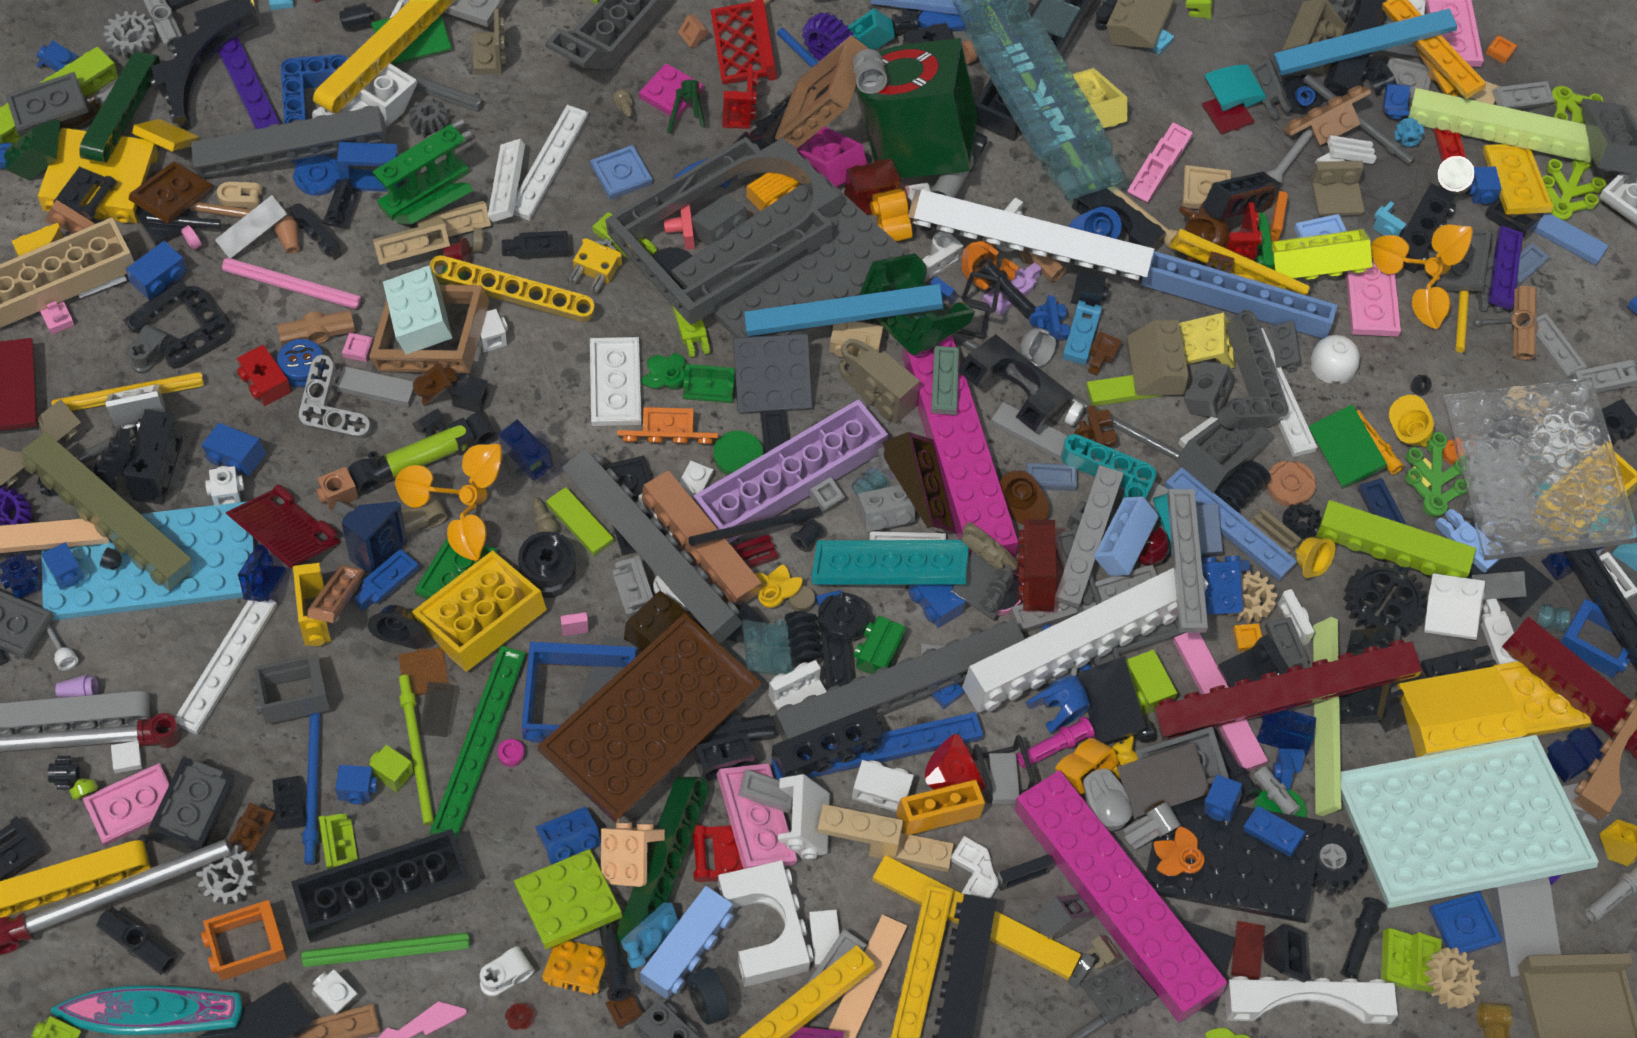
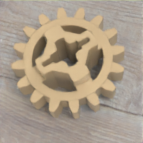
M1247 570L1244 575L1241 573L1244 609L1240 613H1228V615L1236 614L1237 621H1240L1242 617L1246 618L1247 624H1250L1252 618L1260 622L1262 616L1265 618L1269 616L1276 604L1277 594L1272 593L1275 587L1274 584L1267 585L1268 577L1261 579L1259 571L1255 575H1251L1250 570ZM1264 598V604L1260 606V602Z
M1447 947L1431 955L1432 960L1426 962L1430 970L1425 971V975L1430 977L1431 980L1426 983L1427 986H1433L1434 988L1431 995H1439V1003H1447L1450 1009L1454 1007L1459 1009L1475 1001L1474 996L1480 994L1475 987L1481 984V981L1475 977V975L1479 974V970H1473L1472 968L1474 960L1467 961V953L1459 954L1456 947L1453 949Z

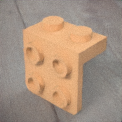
M617 822L616 827L601 828V872L607 884L645 886L647 883V842L664 841L665 829H654V824L650 823L637 824L636 828L632 827V822Z

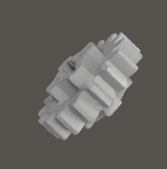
M124 11V16L116 14V20L109 19V26H104L105 33L103 35L108 49L113 48L114 54L121 51L123 57L127 53L132 55L134 51L144 52L143 48L150 49V42H155L154 35H156L152 20L146 19L145 14L138 16L137 11H134L132 15H129L127 11Z
M228 843L231 855L224 857L221 863L214 861L201 866L203 871L196 873V876L203 877V881L198 886H206L207 889L204 895L211 896L214 894L213 902H220L222 899L224 904H231L232 899L235 902L242 901L241 894L244 896L251 894L248 886H256L257 883L252 880V876L258 875L259 871L252 870V866L257 861L248 859L251 855L250 851L241 853L242 845L232 847V843ZM220 869H227V872L235 878H228V875ZM239 884L235 890L228 892V890H231L232 885Z

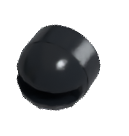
M1420 374L1413 379L1410 387L1414 394L1424 396L1429 393L1432 382L1427 375Z
M107 547L102 555L100 567L109 570L117 569L122 562L120 553L115 549Z
M1149 720L1146 721L1149 730L1134 735L1136 740L1141 743L1155 741L1154 729Z

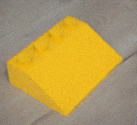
M492 550L415 608L412 614L444 652L467 672L547 609L541 591Z
M1496 666L1397 684L1398 690L1402 689L1404 692L1401 702L1416 757L1526 736L1520 711Z

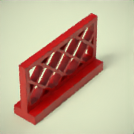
M754 0L752 2L711 9L722 85L748 80V64L753 62L761 65L760 70L753 71L757 73V78L768 76L769 81L777 80L764 0ZM752 10L751 15L747 19L739 16L742 11ZM727 15L729 19L722 23L717 20L716 16ZM734 20L742 23L737 30L729 27ZM747 27L755 30L750 37L742 33ZM725 31L733 34L728 41L720 38ZM738 37L745 41L740 48L732 44ZM750 44L758 48L753 54L745 51ZM728 48L736 52L730 59L723 56ZM740 55L748 58L743 66L735 62ZM731 66L738 69L734 75L726 76L725 74Z

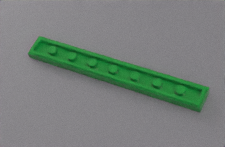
M504 646L500 647L429 832L430 836L453 829L457 841L526 659V652Z

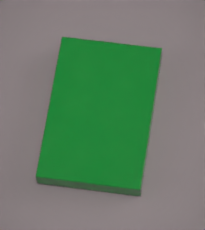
M441 15L390 64L394 66L451 51L452 48ZM391 18L371 22L373 33L375 34Z
M452 183L398 212L394 218L397 224H413L472 192L473 189L470 183Z
M1353 404L1308 426L1342 489L1387 467L1385 459Z
M446 538L415 588V595L426 600L478 561L459 555L453 550L448 542V538ZM484 544L480 559L492 550L498 554V550Z

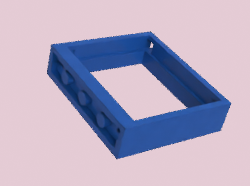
M530 642L521 727L523 739L534 743L542 742L560 726L532 724L538 663L624 668L636 657V647Z

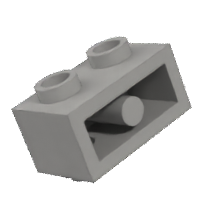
M901 485L858 493V513L866 532L915 522V507Z

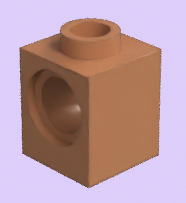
M346 467L317 478L319 488L316 489L317 496L321 503L326 502L330 511L335 508L337 501L350 503L358 499L356 486ZM334 488H340L337 491H331Z

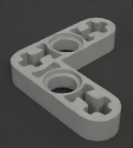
M316 356L310 366L299 410L300 421L311 428L357 438L366 437L372 430V423L365 415L327 406L336 366L334 361L328 356ZM324 361L329 366V369H324L322 377L327 379L326 382L314 379L315 376L320 378L321 370L317 367L318 365H323ZM322 385L324 388L323 395L318 398L312 397V387ZM312 409H314L317 415L323 416V425H320L322 420L318 418H312L309 421V418L305 416L306 412L311 413ZM333 414H339L342 417V422L337 427H331L329 424V418ZM348 416H351L349 421L353 423H359L362 420V423L366 425L365 429L361 428L357 432L354 426L347 425Z

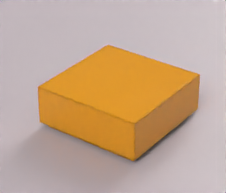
M1259 623L1234 625L1232 629L1237 652H1245L1251 649L1258 639L1262 637Z

